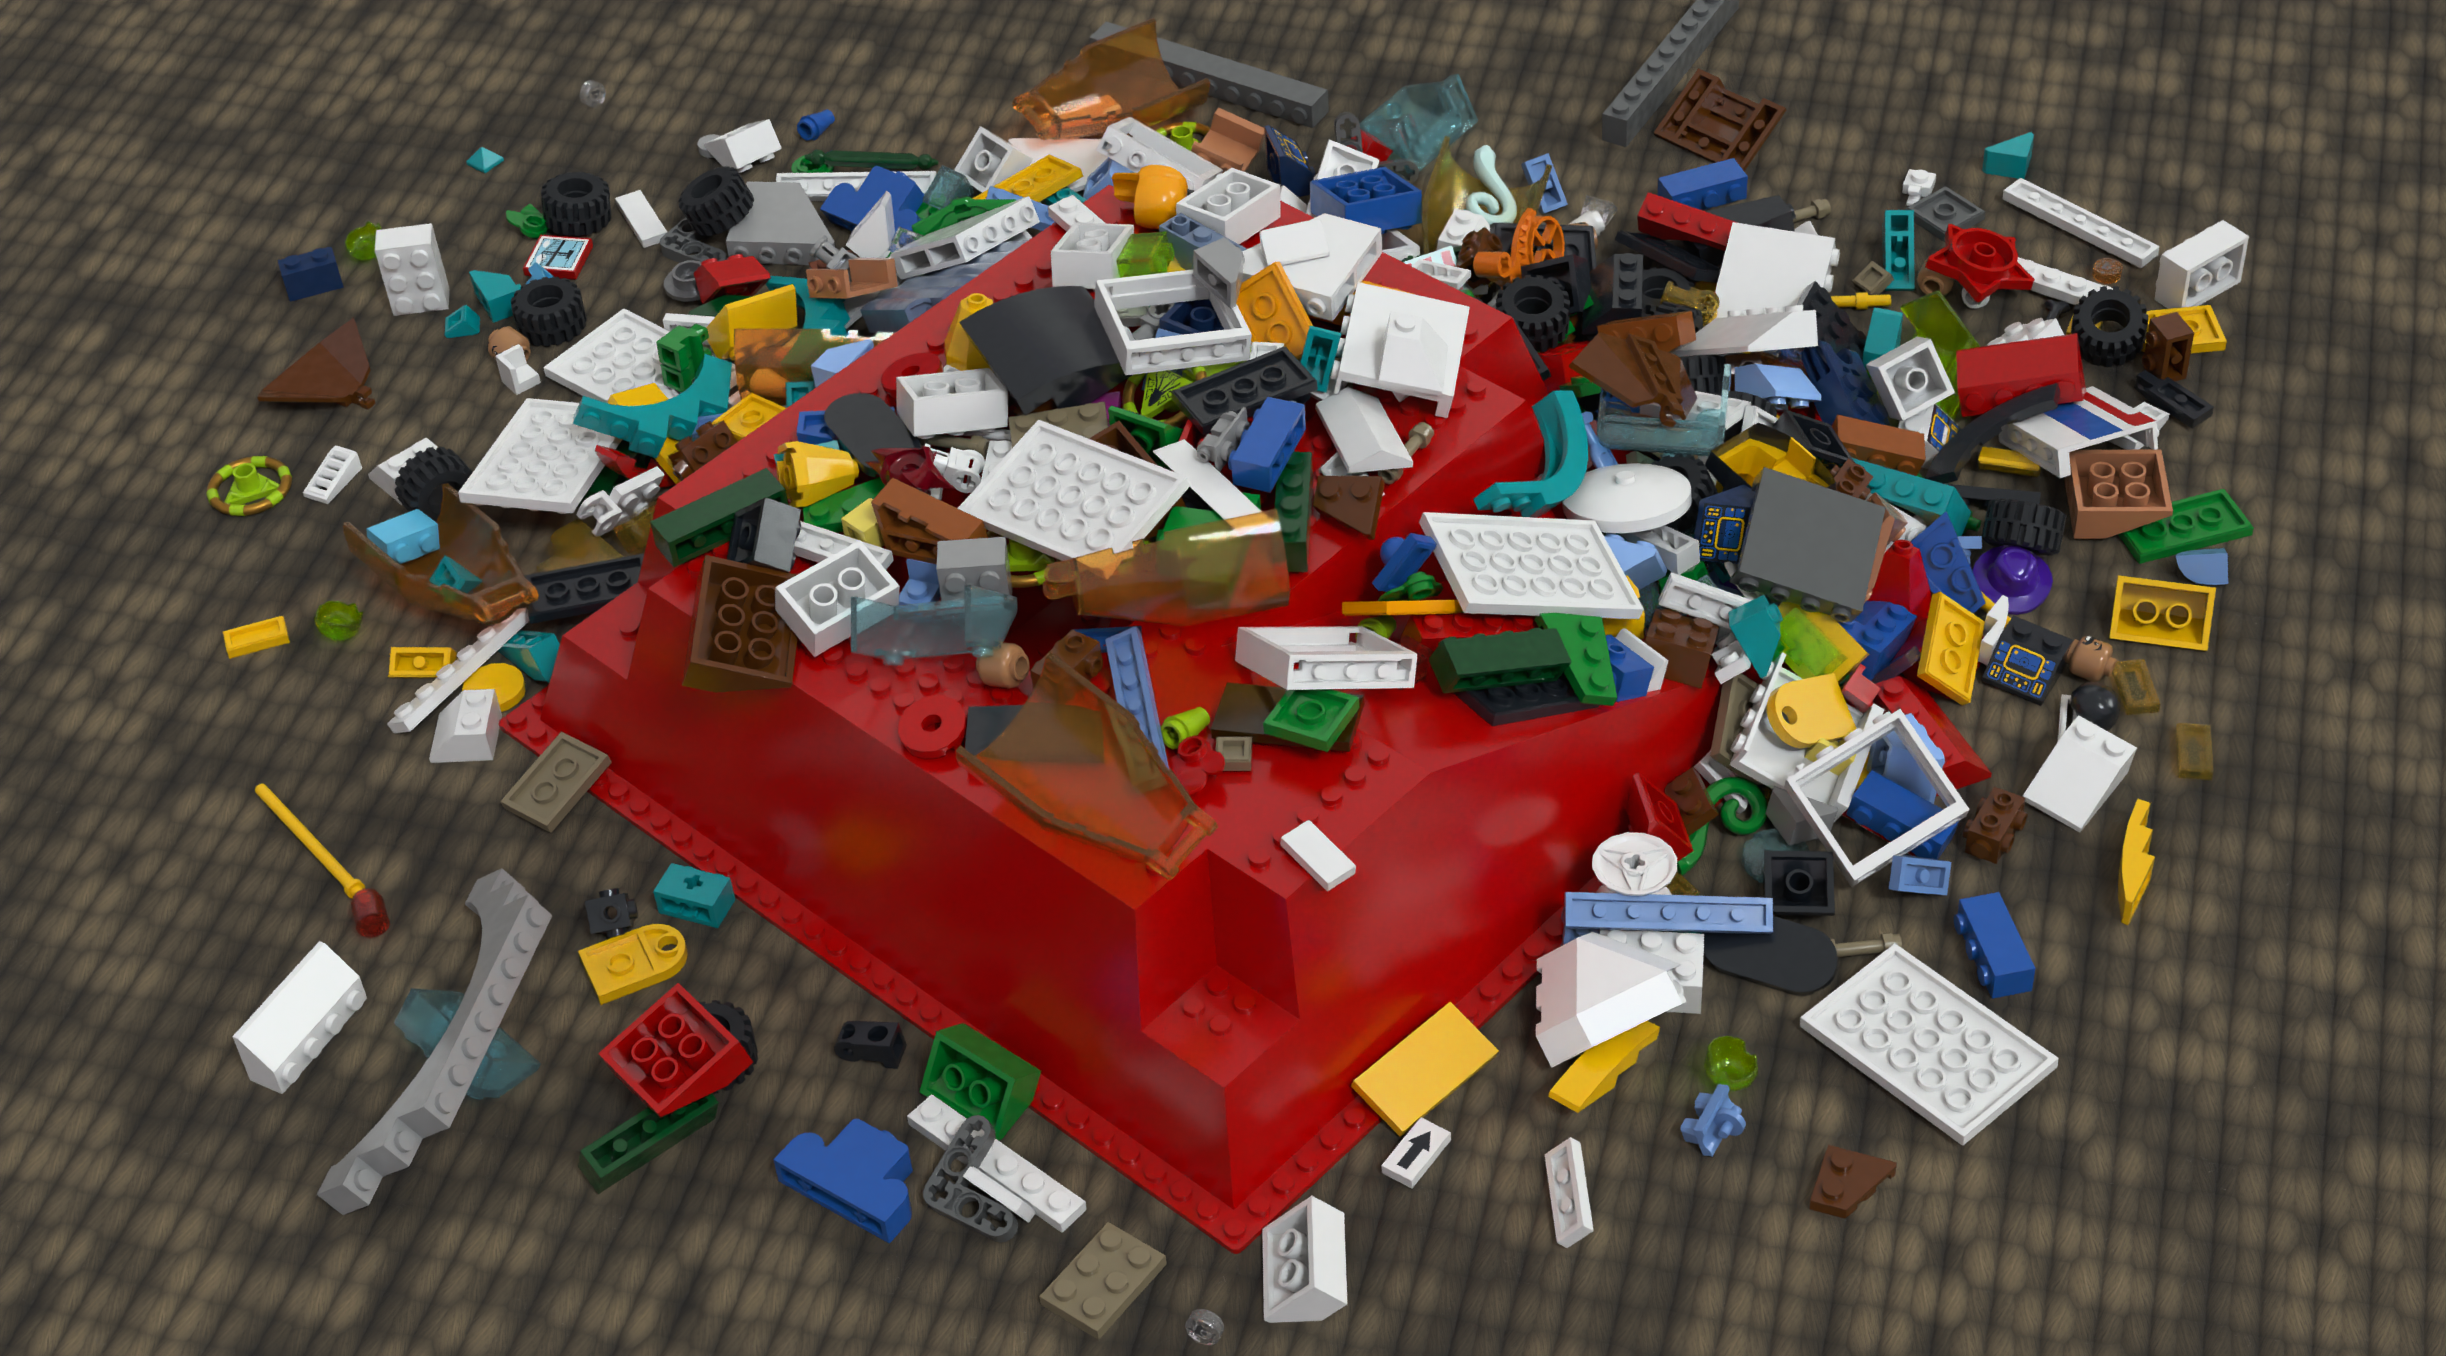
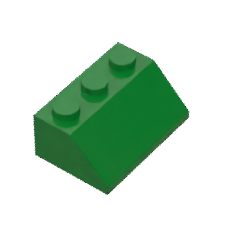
M961 1023L936 1031L919 1092L926 1097H929L931 1094L965 1118L975 1115L984 1116L993 1126L996 1134L995 1139L999 1141L1003 1139L1032 1103L1041 1070L966 1024Z

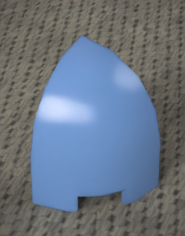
M2224 548L2191 550L2176 554L2178 568L2186 578L2198 584H2228V554Z

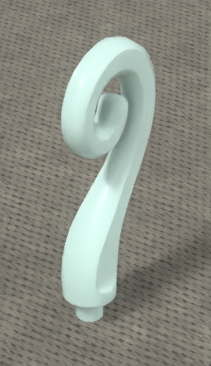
M1483 145L1474 153V171L1482 184L1500 202L1502 214L1495 215L1499 211V203L1492 195L1485 192H1473L1470 194L1465 203L1466 210L1482 215L1489 225L1492 223H1513L1517 215L1516 201L1496 172L1495 152L1490 146ZM1478 204L1484 205L1489 213L1484 212Z

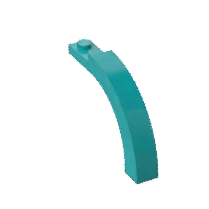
M1552 391L1532 406L1545 445V469L1541 481L1496 482L1473 498L1478 510L1500 512L1505 509H1513L1515 512L1520 511L1522 517L1537 518L1573 495L1579 488L1587 470L1588 440L1584 419L1573 391Z

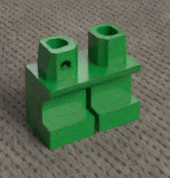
M694 324L687 329L679 325L656 341L659 361L662 363L660 366L665 386L682 393L692 385V380L695 378V373L704 355L712 356L709 348L704 347L702 344L709 338L706 327Z

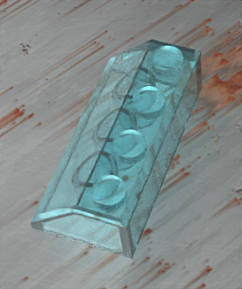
M411 988L394 1024L405 1033L404 1037L407 1040L417 1044L424 1050L425 1057L429 1058L456 1014L464 994L454 991ZM498 1027L466 1094L479 1100L483 1099V1097L500 1098L536 1072L541 1063L501 1027Z

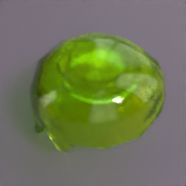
M367 221L365 226L358 227L349 232L345 239L347 252L358 260H372L376 258V230H382L380 224L374 225L372 222Z
M328 601L319 606L314 616V622L317 630L331 641H344L354 637L359 632L363 612L359 613L355 603L347 605L341 601Z
M1732 1036L1717 1037L1707 1047L1704 1070L1707 1077L1716 1086L1724 1084L1729 1086V1091L1742 1090L1749 1087L1757 1078V1055H1750L1746 1051L1745 1041L1741 1038Z

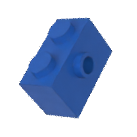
M1611 634L1605 635L1617 693L1615 702L1646 696L1654 666Z

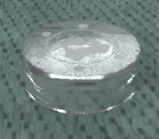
M589 80L583 84L580 90V99L584 105L596 108L605 99L606 91L603 84L594 80Z
M1205 1309L1192 1311L1185 1323L1188 1335L1204 1345L1217 1344L1225 1329L1222 1320L1215 1313Z

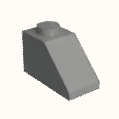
M1225 237L1194 250L1193 276L1230 309L1236 307L1243 280V264L1245 262L1243 252Z

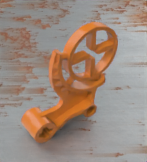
M1527 208L1514 232L1511 257L1507 252H1478L1473 261L1476 276L1495 282L1503 290V285L1507 282L1512 283V279L1517 277L1522 279L1521 266L1542 262L1544 259L1551 260L1563 257L1565 242L1559 222L1552 216H1536V210ZM1544 221L1546 227L1541 236L1537 228ZM1553 238V251L1551 249L1537 250L1535 255H1533V243L1535 246H1545V244H1550Z

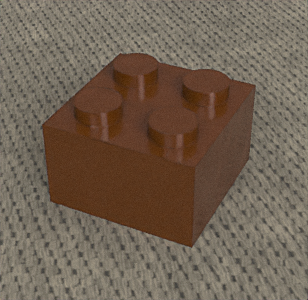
M1656 608L1645 643L1669 660L1664 678L1702 688L1719 626L1712 624V622L1704 618L1692 619L1682 616L1672 609L1661 610Z

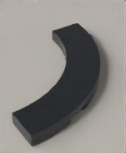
M2058 384L2047 385L2012 398L1969 423L1940 450L1930 465L1925 479L1942 484L1957 481L1963 467L1971 458V451L1978 444L1983 446L1990 439L2001 433L2002 426L2021 422L2032 416L2056 409L2061 392Z

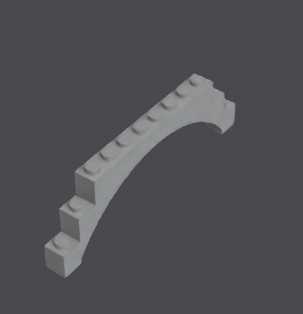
M502 868L477 879L465 902V905L481 918V947L471 982L446 1032L416 1077L381 1120L340 1162L331 1166L317 1193L320 1198L342 1215L368 1206L384 1176L410 1166L423 1138L450 1128L550 922L552 914L542 907L520 883Z

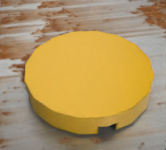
M491 663L479 667L464 681L462 691L495 689L501 712L517 705L524 697L526 690L522 672L515 666L506 663Z

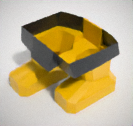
M1761 423L1754 424L1711 450L1705 463L1706 468L1717 480L1715 487L1718 493L1743 484L1752 488L1754 478L1764 467L1837 491L1836 481L1815 456L1793 437Z

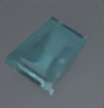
M942 165L925 193L922 202L940 210L951 204L954 199L973 196L974 190L965 175Z

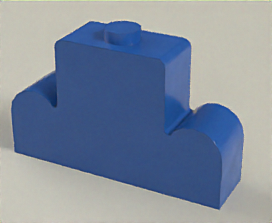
M874 166L858 191L850 183H840L830 192L820 210L831 223L853 231L884 193L888 191L892 198L895 234L892 238L894 245L892 247L900 249L916 240L911 225L921 220L916 212L925 200V195L915 181L911 180L903 172L897 171L894 173L880 166Z
M853 1119L827 1147H825L823 1139L818 1134L802 1133L793 1138L773 1159L779 1182L889 1244L912 1218V1207L906 1184L903 1183L913 1171L909 1148L886 1130L880 1131L860 1119Z

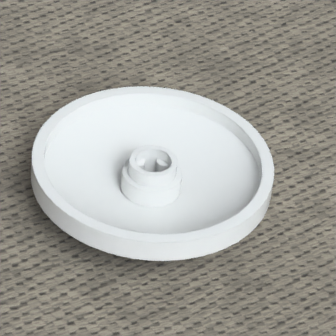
M1640 463L1606 466L1585 473L1579 488L1573 495L1562 502L1563 513L1567 519L1596 521L1601 532L1604 533L1647 531L1667 525L1688 511L1692 503L1691 485L1684 475L1663 466Z

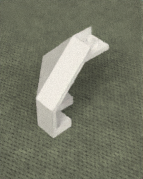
M1595 932L1578 937L1538 958L1537 971L1542 974V983L1536 986V1009L1541 1012V1022L1536 1024V1038L1551 1068L1687 1002L1683 995L1681 983L1674 977L1671 971L1682 964Z

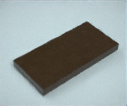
M1227 682L1211 727L1212 738L1252 737V742L1312 748L1264 733L1263 722L1286 693V689L1282 687ZM1350 694L1359 697L1360 708L1330 750L1350 752L1364 708V695Z

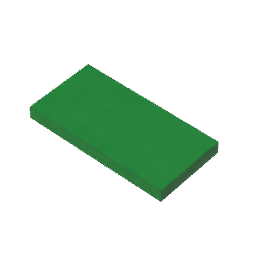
M2220 489L2171 502L2173 508L2172 516L2120 533L2118 536L2136 561L2142 564L2173 556L2184 551L2196 550L2251 536L2254 527L2226 490Z

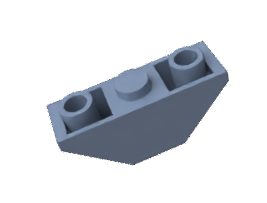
M1182 213L1159 225V232L1180 266L1185 270L1193 269L1194 250L1225 237ZM1228 239L1233 245L1239 247L1241 251L1247 250V248Z

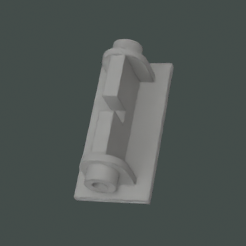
M1243 407L1238 415L1233 411H1229L1220 416L1211 429V434H1207L1197 447V457L1199 460L1215 462V468L1219 472L1229 461L1231 452L1237 450L1240 445L1243 431L1250 427V423L1247 420L1246 407Z

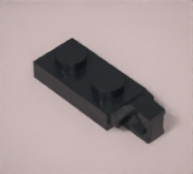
M2146 370L2137 374L2134 388L2146 399L2193 429L2212 416L2214 406L2169 377L2164 380L2159 379Z

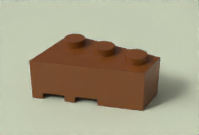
M1692 311L1615 320L1597 326L1598 333L1601 332L1621 339H1626L1629 334L1655 341L1659 350L1673 353L1696 341Z
M1837 415L1832 424L1833 430L1852 458L1914 476L1918 475L1926 460L1924 433Z
M894 478L871 501L885 547L896 556L937 564L938 541L988 538L983 520Z

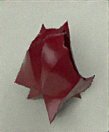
M923 445L922 448H880L871 450L878 461L865 462L880 475L884 485L894 478L929 495L932 493V488L954 489L933 464L937 451L933 453L929 447Z

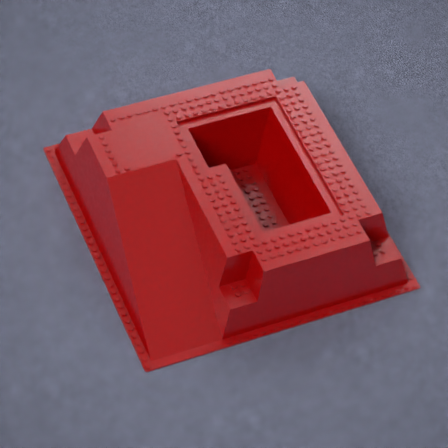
M1108 185L1083 202V204L1106 224L1134 225L1135 261L1123 277L1148 275L1164 242V238L1159 229H1149L1137 225L1134 219V203L1118 200L1114 196V187ZM1280 201V218L1262 230L1309 221L1314 217ZM1054 222L657 498L652 520L765 468L778 480L774 454L778 453L780 445L798 441L797 426L799 412L824 411L833 401L842 396L854 393H867L881 398L889 407H895L896 415L898 416L896 399L892 398L889 393L886 394L881 384V377L886 368L907 355L927 352L937 355L944 368L946 366L944 341L960 301L971 294L979 293L992 299L993 303L1020 293L1044 288L1045 285L1052 282L1051 250L1064 236L1066 231ZM1260 231L1239 245L1249 249L1259 244ZM1382 252L1363 281L1399 289L1419 296L1469 306L1470 308L1454 397L1448 418L1435 416L1437 401L1408 396L1399 402L1392 391L1353 383V389L1379 399L1404 445L1409 440L1410 430L1415 425H1418V423L1425 422L1434 430L1431 442L1423 449L1418 448L1412 455L1413 467L1403 468L1402 476L1394 483H1385L1383 490L1385 495L1381 501L1374 540H1369L1350 527L1348 529L1339 524L1336 519L1328 518L1317 512L1313 506L1318 476H1324L1319 468L1337 450L1315 410L1316 403L1320 401L1311 397L1304 403L1306 430L1294 450L1295 452H1312L1313 497L1308 572H1274L1272 537L1276 484L1271 492L1239 486L1236 488L1240 492L1260 495L1261 511L1273 523L1258 528L1228 608L1192 602L1187 597L1186 579L1160 575L1158 568L1154 572L1144 569L1133 577L1121 580H1103L1087 577L1067 566L1060 575L1042 585L1028 588H1012V614L944 619L940 597L929 617L896 610L816 657L811 654L798 638L791 687L715 693L682 686L697 579L705 555L727 559L730 541L673 567L656 547L652 528H650L638 582L562 635L549 685L500 719L498 723L501 731L538 757L561 731L607 754L612 763L588 789V793L693 868L713 874H722L725 877L731 878L736 899L933 1040L936 1031L964 1023L1041 1070L1033 1101L1028 1108L1233 1254H1239L1262 1233L1264 1227L1281 1216L1383 1120L1351 1087L1357 1077L1449 1002L1479 1030L1540 973L1537 971V959L1561 947L1564 926L1561 920L1564 908V893H1596L1603 884L1598 881L1592 869L1593 854L1598 846L1611 836L1630 832L1628 828L1630 820L1626 807L1633 776L1639 772L1665 793L1666 785L1691 767L1694 768L1711 750L1723 683L1720 684L1714 674L1718 665L1713 656L1711 655L1702 688L1664 678L1661 689L1647 692V695L1643 697L1615 702L1613 706L1599 705L1597 708L1498 726H1491L1454 693L1443 694L1432 666L1416 667L1414 688L1332 689L1346 694L1364 695V708L1350 752L1336 750L1325 752L1315 748L1252 742L1251 771H1223L1216 775H1208L1206 785L1193 795L1183 794L1177 782L1167 783L1141 795L1133 787L1108 653H1101L1103 667L1100 672L1081 688L1076 697L1071 698L1067 702H1108L1107 761L965 766L966 736L956 749L952 747L950 750L945 751L946 755L939 758L923 759L913 756L903 746L898 734V723L904 710L913 702L931 695H944L954 698L962 705L967 719L968 708L973 706L1051 704L1034 696L1030 670L1037 661L1041 660L1053 649L1058 640H1062L1072 629L1142 626V638L1160 727L1169 716L1195 709L1196 707H1202L1208 712L1210 723L1197 736L1208 741L1212 750L1216 751V739L1212 738L1211 727L1227 682L1281 687L1235 661L1238 627L1358 626L1364 619L1381 615L1345 616V614H1342V602L1378 601L1385 592L1378 591L1372 582L1385 566L1380 558L1382 544L1392 537L1406 539L1410 533L1425 536L1419 524L1423 512L1510 516L1512 514L1510 509L1500 512L1478 510L1473 498L1496 482L1541 481L1545 469V445L1532 406L1546 397L1549 392L1513 317ZM1309 317L1314 327L1339 333L1341 331L1340 325ZM1134 326L1128 328L1130 329L1131 333H1133L1141 326ZM1341 334V337H1340V338H1344V339H1345V338H1346V335H1342V334ZM1144 378L1134 394V404L1139 414H1141L1144 390H1141ZM1127 379L1108 391L1120 392L1121 403ZM1014 404L1008 407V427H1003L1002 429L1010 430L1009 417L1015 416L1013 410L1016 409ZM1163 410L1152 418L1155 420L1169 419L1181 410L1173 413ZM1595 420L1590 422L1598 439L1611 450L1618 464H1627L1626 454L1634 452L1627 437ZM1182 424L1179 428L1184 429L1186 424ZM962 435L955 436V437H961V438L971 439V437H968V436H962ZM931 445V448L949 453L951 450ZM1589 447L1588 464L1586 472L1595 470V467L1590 459ZM972 459L970 460L969 468H972ZM859 469V476L854 479V485L846 489L876 478L866 475ZM1367 471L1369 476H1378V471ZM965 475V476H964V480H963V483H964V484H965L966 481H967L968 475ZM943 488L941 501L958 508L971 493H963L955 488ZM790 498L787 499V500H788V505H789L790 503H792L791 500H790ZM1561 502L1551 509L1556 519H1565ZM803 509L799 517V521L804 522ZM1006 538L1007 545L1009 544L1008 538ZM1432 552L1417 572H1425L1426 575L1434 576L1435 582L1443 585V591L1439 596L1427 597L1421 600H1457L1434 552ZM796 555L794 566L788 573L798 575L818 562ZM893 555L894 561L886 571L900 586V594L909 580L906 561L910 558ZM1016 571L1011 572V575H1031L1038 571ZM1658 580L1639 590L1640 598L1638 599L1645 613L1644 638L1642 639L1644 643L1655 609H1669L1658 603L1661 595ZM1678 612V613H1680V615H1682V616L1689 617V618H1692V619H1695V618H1696V617H1693V616H1690V615H1687V614ZM1411 614L1391 615L1395 619L1397 626L1389 640L1399 644L1398 642ZM1350 633L1349 642L1356 643V633ZM994 642L1013 643L1020 646L1029 659V673L1017 687L1010 689L990 687L985 685L980 679L976 669V660L987 644ZM1783 662V668L1797 675L1785 662ZM1294 663L1293 669H1298L1299 663ZM1751 663L1750 668L1742 672V674L1758 685L1762 684L1763 679L1759 677ZM932 723L925 731H935L940 727L941 723ZM1164 744L1167 759L1178 754V748L1171 749ZM1700 774V777H1701V779H1702V781H1703L1705 787L1707 788L1710 784H1709L1708 781ZM1721 798L1715 804V808L1725 799ZM1307 820H1310L1356 865L1354 875L1328 892L1280 845L1282 836Z

